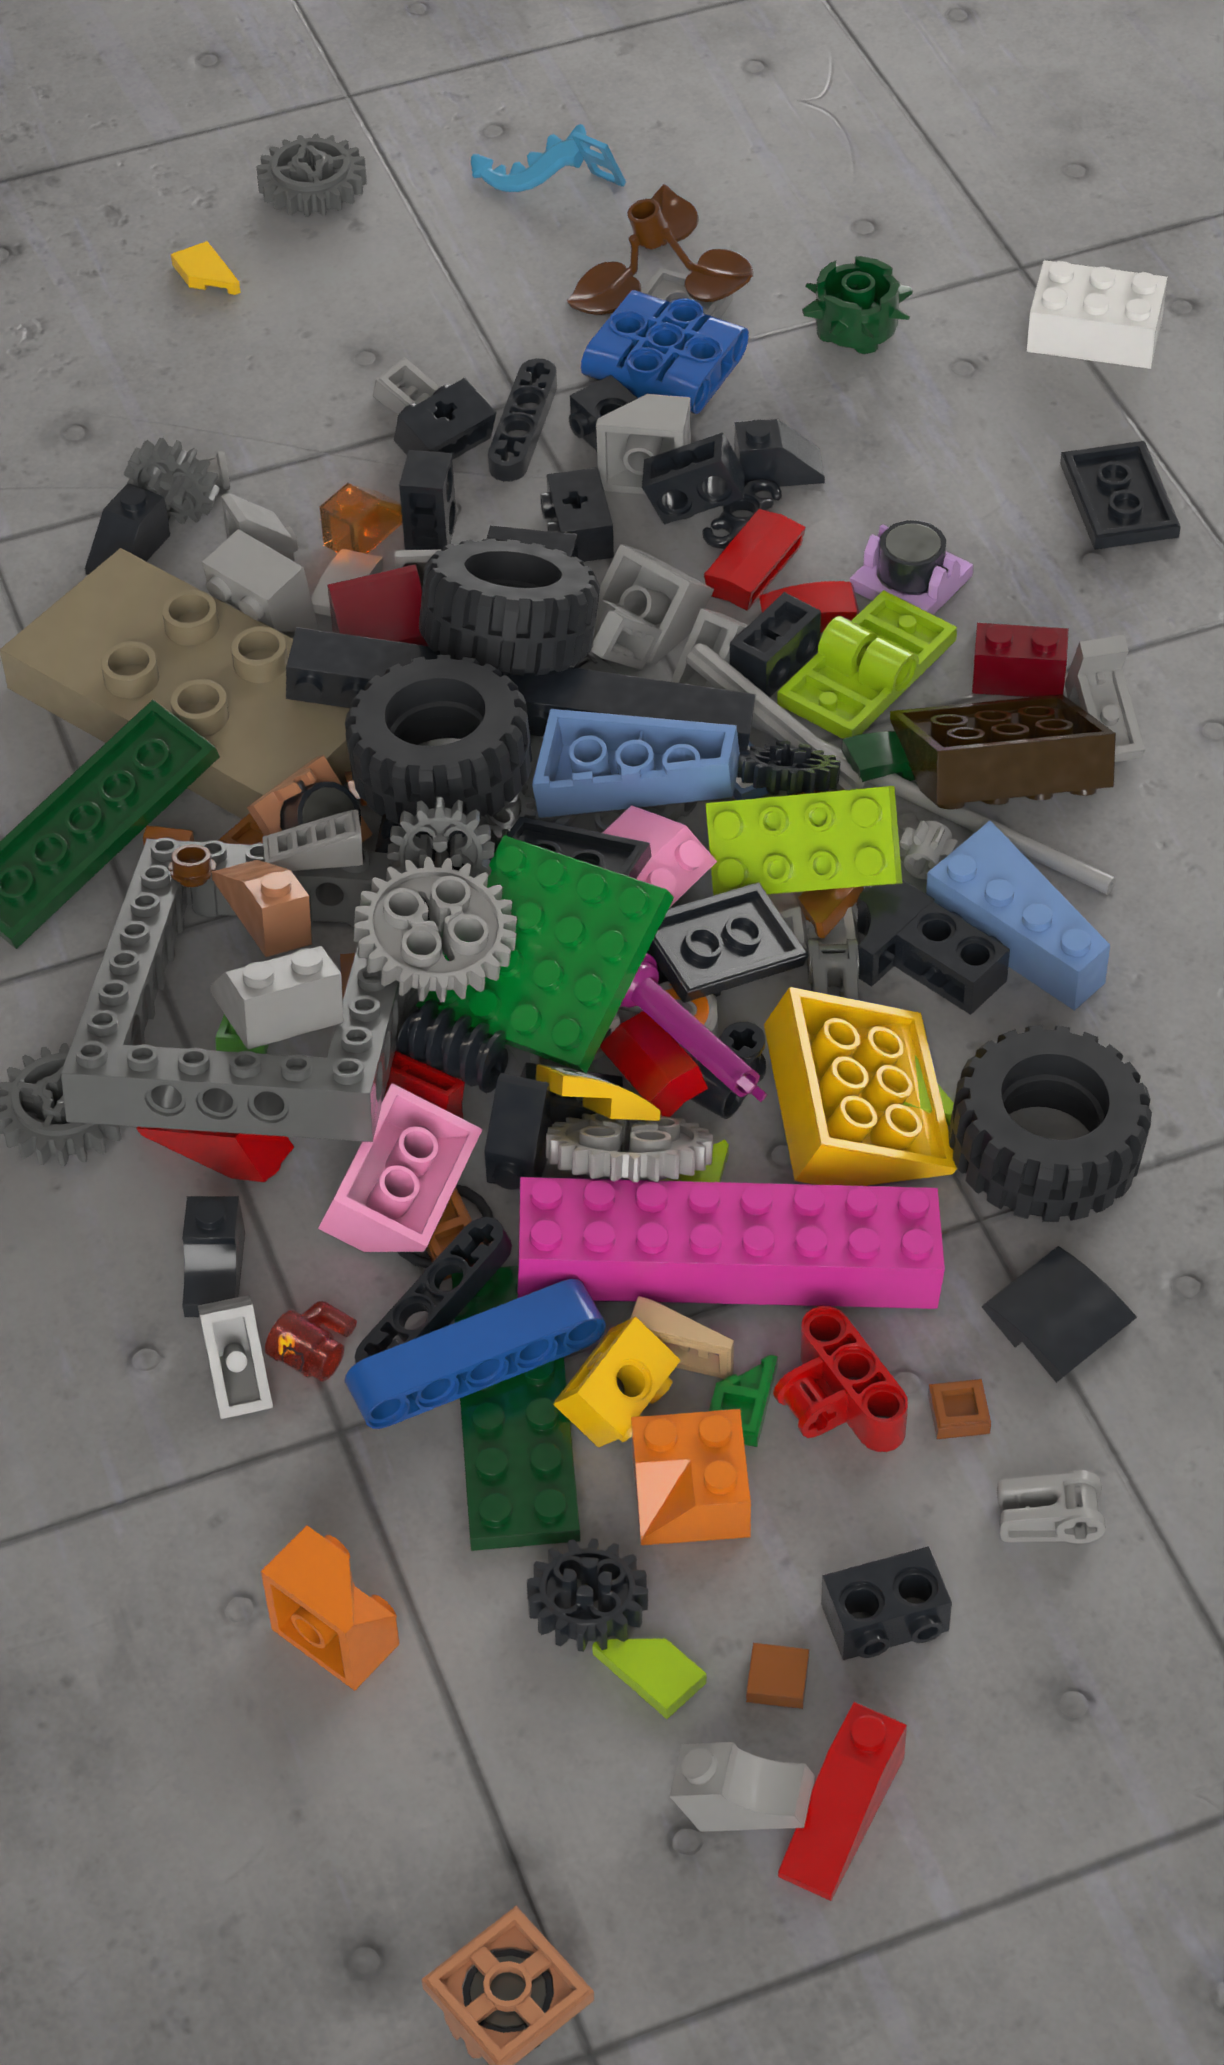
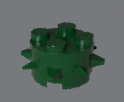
M855 256V263L836 266V261L829 263L820 271L817 284L806 283L805 287L816 294V300L803 308L802 313L806 317L816 318L817 335L820 340L832 342L838 346L854 348L860 354L873 353L878 350V344L884 343L894 335L898 326V319H910L908 314L899 309V303L913 294L912 288L900 285V282L893 277V268L890 265L875 258Z

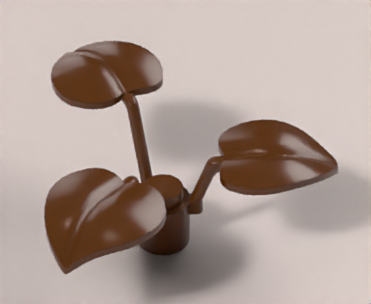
M663 184L651 199L639 200L628 209L627 215L633 229V235L628 238L631 244L630 266L626 268L624 264L614 261L603 262L594 266L581 277L567 302L570 307L580 312L605 315L613 313L632 290L641 292L640 281L633 277L638 271L639 246L646 249H656L660 246H666L668 242L685 267L692 271L686 277L684 283L687 293L690 297L702 302H714L732 295L750 281L751 277L754 276V271L746 258L728 249L708 250L702 254L698 264L693 263L680 247L678 241L687 238L695 230L699 222L698 212L689 201L678 196L667 185Z

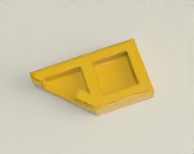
M208 241L171 254L173 267L189 287L206 290L208 286L226 288L228 294L237 295L241 293L238 279Z

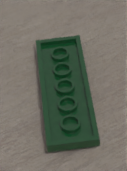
M152 699L0 841V936L17 949L220 758L216 747Z
M518 1266L500 1267L455 1317V1323L517 1299ZM451 1274L452 1289L461 1283L463 1274ZM564 1357L460 1398L471 1551L568 1543L569 1540L573 1539L576 1542H581L570 1420L553 1405L554 1401L567 1386Z

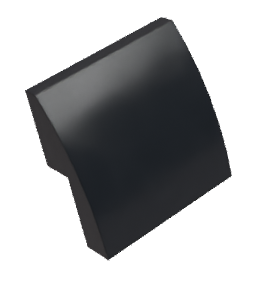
M1059 1246L982 1306L983 1310L1011 1344L1016 1348L1023 1342L1056 1383L1137 1318L1124 1301L1101 1278Z

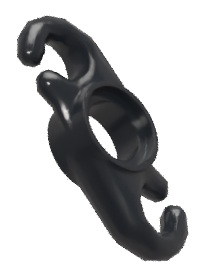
M757 479L744 485V498L734 501L730 505L723 506V512L718 518L713 519L711 528L706 527L703 529L702 534L705 542L714 548L725 549L758 509L768 510L774 505L773 500L778 501L781 499L782 492L780 487L775 482L766 479ZM760 491H767L771 493L772 498H759L755 494ZM738 510H747L753 513L749 517H736L732 515L733 512ZM712 529H724L730 534L724 537H717L713 534Z

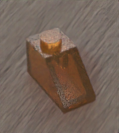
M346 483L319 506L324 546L337 553L341 549H347L368 554L403 524L400 502L378 491L351 483Z

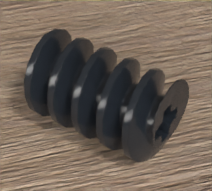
M434 999L427 1000L421 1009H417L406 1019L396 1042L398 1052L404 1055L410 1054L411 1058L420 1062H427L428 1066L437 1070H444L446 1074L455 1078L461 1077L462 1081L471 1087L478 1085L479 1089L486 1094L496 1088L499 1074L505 1073L508 1064V1052L505 1048L506 1033L499 1030L495 1032L490 1040H488L489 1025L482 1022L471 1032L472 1018L467 1014L461 1016L454 1025L455 1010L448 1006L437 1017L439 1008L438 1002Z

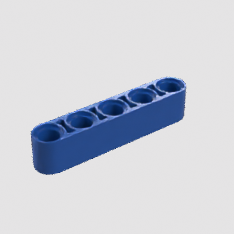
M568 1279L357 1362L348 1370L344 1381L367 1426L373 1429H382L587 1348L602 1337L607 1325L583 1282L578 1279Z

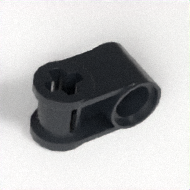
M736 1022L724 1029L719 1039L760 1075L759 1081H761L766 1074V1060L762 1054L765 1049L763 1030L751 1022ZM696 1060L695 1062L699 1066L708 1089L690 1100L724 1119L730 1118L739 1109L746 1096L739 1097L700 1061Z

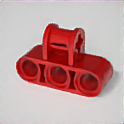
M831 1306L812 1308L802 1319L800 1359L803 1364L785 1374L778 1381L773 1391L775 1399L778 1403L787 1405L799 1421V1431L806 1438L817 1437L846 1422L861 1443L868 1449L876 1452L895 1450L903 1443L906 1437L908 1398L904 1390L843 1312ZM849 1377H854V1378H859V1379L853 1380V1379H848V1378H849ZM876 1416H887L890 1418H878Z

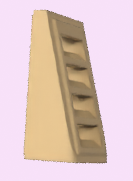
M638 1296L631 1318L636 1316L681 1360L675 1368L722 1379L733 1374L734 1340L658 1302Z

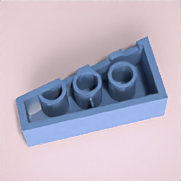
M550 709L532 783L538 817L545 818L627 809L630 806L648 807L732 798L740 754L736 725Z
M988 821L927 873L926 894L935 899V903L949 912L957 913L970 925L986 935L993 936L1001 941L1004 946L1010 949L1008 967L1074 1011L1105 984L1110 944L991 821Z

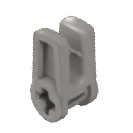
M1074 1470L1062 1474L999 1480L997 1484V1500L1000 1509L1003 1511L999 1521L1002 1541L1083 1544L1099 1539L1106 1531L1104 1516L1098 1511L1097 1499L1102 1493L1100 1478L1089 1471ZM1077 1486L1080 1487L1081 1492H1075V1488ZM1077 1522H1082V1527H1077Z

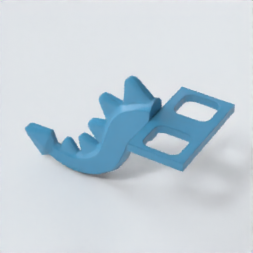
M582 124L577 125L564 141L554 134L548 136L544 153L534 151L528 153L529 167L525 168L520 162H515L509 174H506V166L503 164L492 170L493 159L479 154H473L471 157L473 178H482L493 188L505 192H521L533 189L544 183L565 166L580 168L583 160H585L591 174L622 187L626 184V180L608 144L587 136L586 129ZM591 145L598 148L602 154L590 149ZM597 165L607 168L612 174L601 170Z

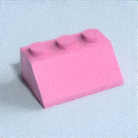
M635 806L627 808L602 832L604 834L650 843L652 856L637 877V880L667 889L674 897L670 907L717 862L686 825Z
M392 1083L382 1101L373 1142H361L318 1229L363 1252H424L483 1129Z

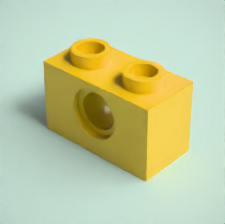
M635 1316L610 1328L554 1401L553 1405L598 1448L618 1439L623 1443L632 1437L631 1417L641 1416L640 1414L649 1403H655L669 1390L673 1383L669 1375L681 1360ZM617 1377L624 1385L625 1395L618 1388Z

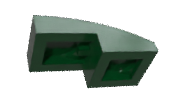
M896 731L873 732L842 739V753L853 771L862 779V782L895 773L909 781L915 780Z

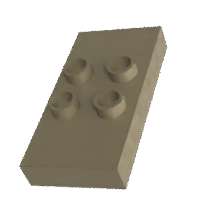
M122 548L117 550L0 648L8 689L105 743L152 699L214 745L220 756L187 789L241 819L250 813L247 809L249 805L318 756H325L343 786L347 783L345 772L351 771L345 735V720L350 708L286 699V665L293 639L260 621L254 620L234 607Z

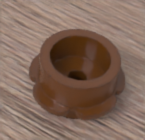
M197 844L184 845L175 849L172 853V861L168 866L171 878L180 882L185 887H199L205 884L210 879L212 871H216L217 868L216 862L211 859L210 850Z

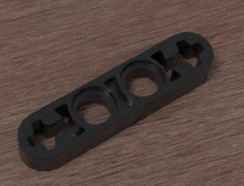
M531 359L523 363L519 368L488 451L489 472L497 480L503 482L515 481L522 478L528 470L557 390V370L554 363L549 360ZM537 379H539L538 387L532 385V383H535ZM524 403H535L538 405L534 408L519 407V405ZM515 430H524L528 432L527 434L522 436H512L508 434L509 432ZM508 452L514 454V457H511L509 461H507Z
M480 1217L466 1225L361 1341L355 1352V1362L357 1363L367 1357L400 1345L396 1338L393 1340L397 1335L405 1343L448 1326L510 1256L512 1243L502 1224L497 1219L491 1217ZM483 1241L487 1243L492 1242V1244H490L489 1246L483 1244L479 1245ZM465 1259H468V1261L471 1263V1265H472L474 1262H475V1264H474L472 1267H470V1266L468 1265V1263L465 1261ZM453 1273L463 1274V1279L456 1288L449 1291L439 1290L441 1282L448 1275ZM421 1311L429 1313L426 1322L422 1326L414 1330L405 1329L406 1321L414 1313Z

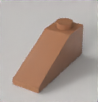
M253 860L212 871V880L265 957L312 945L309 895L290 869L260 860Z

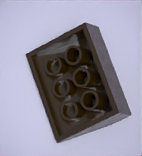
M1063 694L890 711V722L908 758L909 766L920 791L939 808L948 810L960 809L965 806L966 802L976 801L989 805H1002L1008 803L1009 798L1024 796L1031 800H1048L1053 797V793L1062 792L1088 796L1095 794L1097 789L1114 787L1116 733Z

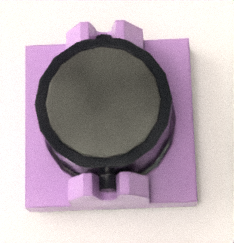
M906 520L895 523L890 527L882 524L879 528L878 537L873 534L869 537L864 551V565L850 577V582L856 593L870 600L875 599L885 590L934 615L972 577L973 564L946 552V538L942 531L934 525L923 521ZM878 573H879V576L881 577L883 583H885L887 586H889L890 588H892L891 590H889L887 587H885L884 585L881 584V582H880V580H879V578H878Z

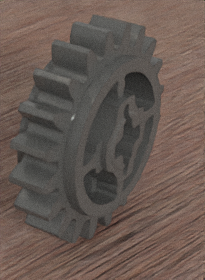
M314 134L312 138H304L302 135H298L297 140L292 142L284 139L282 140L283 146L281 148L271 146L269 148L270 155H262L260 157L261 165L256 167L258 189L260 194H264V201L266 203L274 201L275 210L287 207L289 215H293L297 211L304 212L305 217H309L312 212L326 215L327 210L332 208L340 211L342 210L341 203L353 204L354 195H362L363 185L367 184L364 156H359V148L349 149L347 140L337 143L332 135L327 139L320 138L318 134Z
M63 1043L59 1053L51 1054L47 1047H42L41 1058L37 1060L24 1055L22 1059L25 1068L20 1070L9 1067L7 1069L9 1082H0V1134H4L8 1148L18 1146L20 1156L23 1159L37 1151L40 1165H44L51 1155L58 1157L61 1166L67 1164L69 1155L75 1154L80 1161L86 1162L87 1150L94 1148L99 1153L104 1154L106 1152L105 1138L114 1141L122 1139L119 1128L122 1125L66 1121L61 1071L69 1052L67 1043ZM27 1112L36 1113L37 1118L43 1120L44 1123L33 1119Z

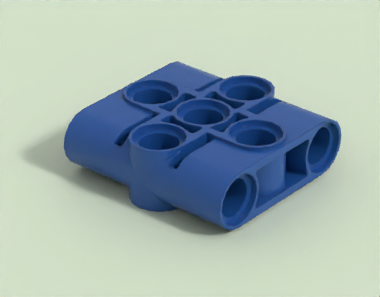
M632 290L588 343L581 361V373L597 380H602L612 375L637 398L646 394L690 397V412L699 414L743 357L748 344L749 330L746 327L704 314L703 307L695 300L684 298L669 302L637 290Z

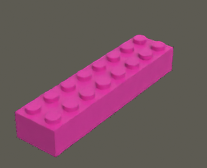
M520 1177L517 1298L564 1280L578 1279L583 1282L593 1301L636 1302L638 1296L655 1302L938 1309L945 1271L938 1188L690 1181L655 1182L650 1180L632 1182L631 1180L611 1181L610 1179Z

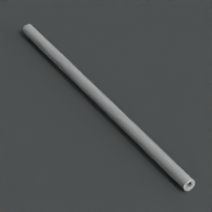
M752 718L751 727L774 737ZM820 739L847 762L841 748ZM896 774L867 781L878 787L894 786L895 795L973 832H977L988 821H991L1024 856L1106 895L1110 894L1115 885V877L966 807L954 810L937 807L920 791L917 784Z

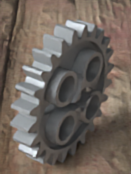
M426 857L424 868L419 869L410 860H405V872L402 874L390 866L387 868L386 881L374 877L372 879L371 892L362 891L360 906L355 908L353 939L355 942H358L357 955L359 958H368V973L382 970L381 985H389L395 980L400 982L399 995L402 996L413 987L418 989L419 1001H424L429 991H436L440 1002H445L447 990H454L461 999H465L466 988L469 984L482 992L484 990L485 977L497 981L499 979L500 966H509L511 951L515 949L517 916L511 915L512 901L501 900L503 887L495 885L487 888L488 874L486 872L475 878L471 877V864L466 863L459 871L452 870L451 858H446L442 867L436 868L432 859ZM428 906H429V918H430V921H428Z
M598 1113L592 1115L582 1114V1119L568 1117L566 1122H555L554 1127H548V1133H546V1158H549V1163L558 1164L559 1170L572 1169L573 1175H590L591 1179L607 1176L610 1177L611 1181L629 1178L632 1182H638L639 1180L657 1182L666 1178L679 1179V1174L692 1176L695 1170L704 1171L706 1170V1165L712 1164L713 1134H709L708 1128H699V1123L697 1122L685 1123V1118L675 1119L660 1115V1121L610 1119Z

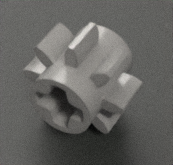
M920 821L917 830L906 827L899 841V845L902 847L900 860L904 861V867L911 875L920 879H927V873L953 852L959 842L953 839L951 831L944 824L937 821Z

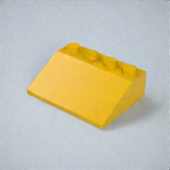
M789 987L764 1023V1029L794 1180L814 1185L867 1186L953 1175L957 1170L952 1158L954 1151L949 1146V1130L921 1013ZM915 1056L918 1058L932 1108L931 1113L920 1108ZM904 1102H907V1103L912 1104V1105H914V1106H916V1107L906 1106V1105H902V1104H903Z

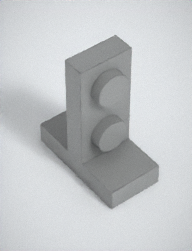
M1124 635L1079 642L1065 681L1068 699H1079L1083 710L1116 733L1115 762L1142 758L1145 751L1122 669L1129 651Z

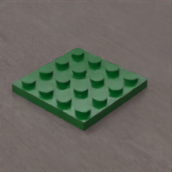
M504 835L494 853V857L489 863L492 872L488 875L487 888L501 885L503 887L501 900H511V915L517 916L515 949L511 951L509 966H500V974L497 981L485 977V985L482 992L469 984L466 988L465 999H461L454 990H447L445 1002H440L436 991H429L424 1001H418L416 1007L421 1009L427 1000L434 999L438 1002L439 1010L437 1017L444 1008L449 1006L455 1010L454 1025L461 1016L467 1014L472 1018L471 1031L478 1024L484 1022L489 1025L488 1038H491L499 1030L506 1033L507 1045L587 1073L674 897L667 889Z

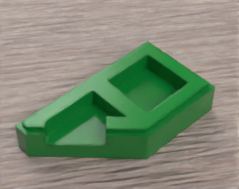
M768 1355L761 1359L760 1365L739 1376L732 1374L715 1385L709 1411L740 1409L744 1445L758 1447L778 1367V1356Z

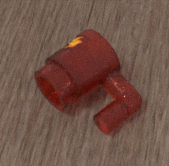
M324 1301L314 1303L302 1314L295 1310H289L271 1328L265 1344V1353L270 1358L280 1361L305 1377L313 1376L319 1381L324 1382L339 1367L344 1355V1345L334 1340L332 1333L323 1329L320 1325L323 1324L347 1338L354 1331L357 1320Z

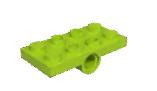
M883 590L852 621L838 616L827 625L819 641L818 653L778 691L777 704L842 739L861 735L957 640V627Z
M894 786L705 803L709 851L717 861L711 867L713 896L758 882L767 894L902 883Z

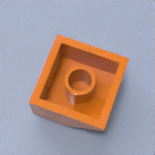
M740 1409L631 1417L632 1455L641 1546L750 1537L751 1498Z
M306 1525L261 1570L271 1629L354 1691L400 1644L396 1621L397 1615L394 1609L382 1597L375 1594L369 1597L354 1585L350 1554L346 1547L331 1535L323 1537Z

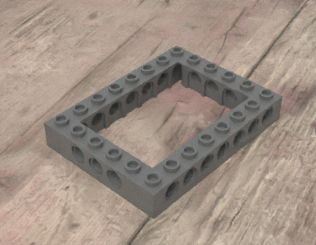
M173 838L146 839L61 1071L66 1121L373 1142L410 990L403 996L399 995L400 982L397 980L386 986L381 985L382 970L368 973V958L358 957V946L343 997L344 1023L337 1024L335 1027L327 1058L307 1057L300 1054L274 1055L259 1054L251 1051L228 1052L204 1050L201 1048H166L145 1044L144 1030L148 1019H154V1001L158 990L164 989V972L167 963L174 960V943L178 932L183 933L185 928L184 913L187 905H192L193 911L200 916L216 918L217 915L237 916L212 880V874L210 879L199 887H185L180 882L171 878L168 866L172 861L173 851L184 845H202L210 850L211 859L216 862V870L253 860L265 862L263 843L244 845L227 844L216 840L194 842L177 841ZM362 850L363 865L292 871L309 895L311 923L312 921L349 923V926H354L355 908L360 906L362 891L371 892L372 879L374 877L386 881L387 868L392 867L394 860L387 859V853L366 852Z

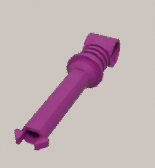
M646 953L620 1007L631 1008L639 1006L739 1097L752 1094L757 1100L762 1102L768 1094L757 1085L760 1075L658 984L659 972L657 971V963L650 954Z

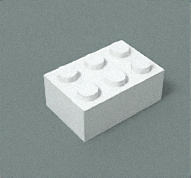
M1044 260L1030 310L1027 352L1151 369L1163 317L1167 277L1146 272L1136 273L1113 270L1107 267H1091L1070 264L1064 261L1053 262Z

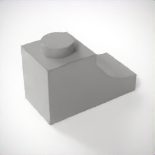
M601 599L597 609L591 652L603 659L642 670L663 630L628 609Z
M734 1742L682 1744L670 1798L700 1832L804 1828L815 1775L805 1763H784L764 1759L739 1749Z

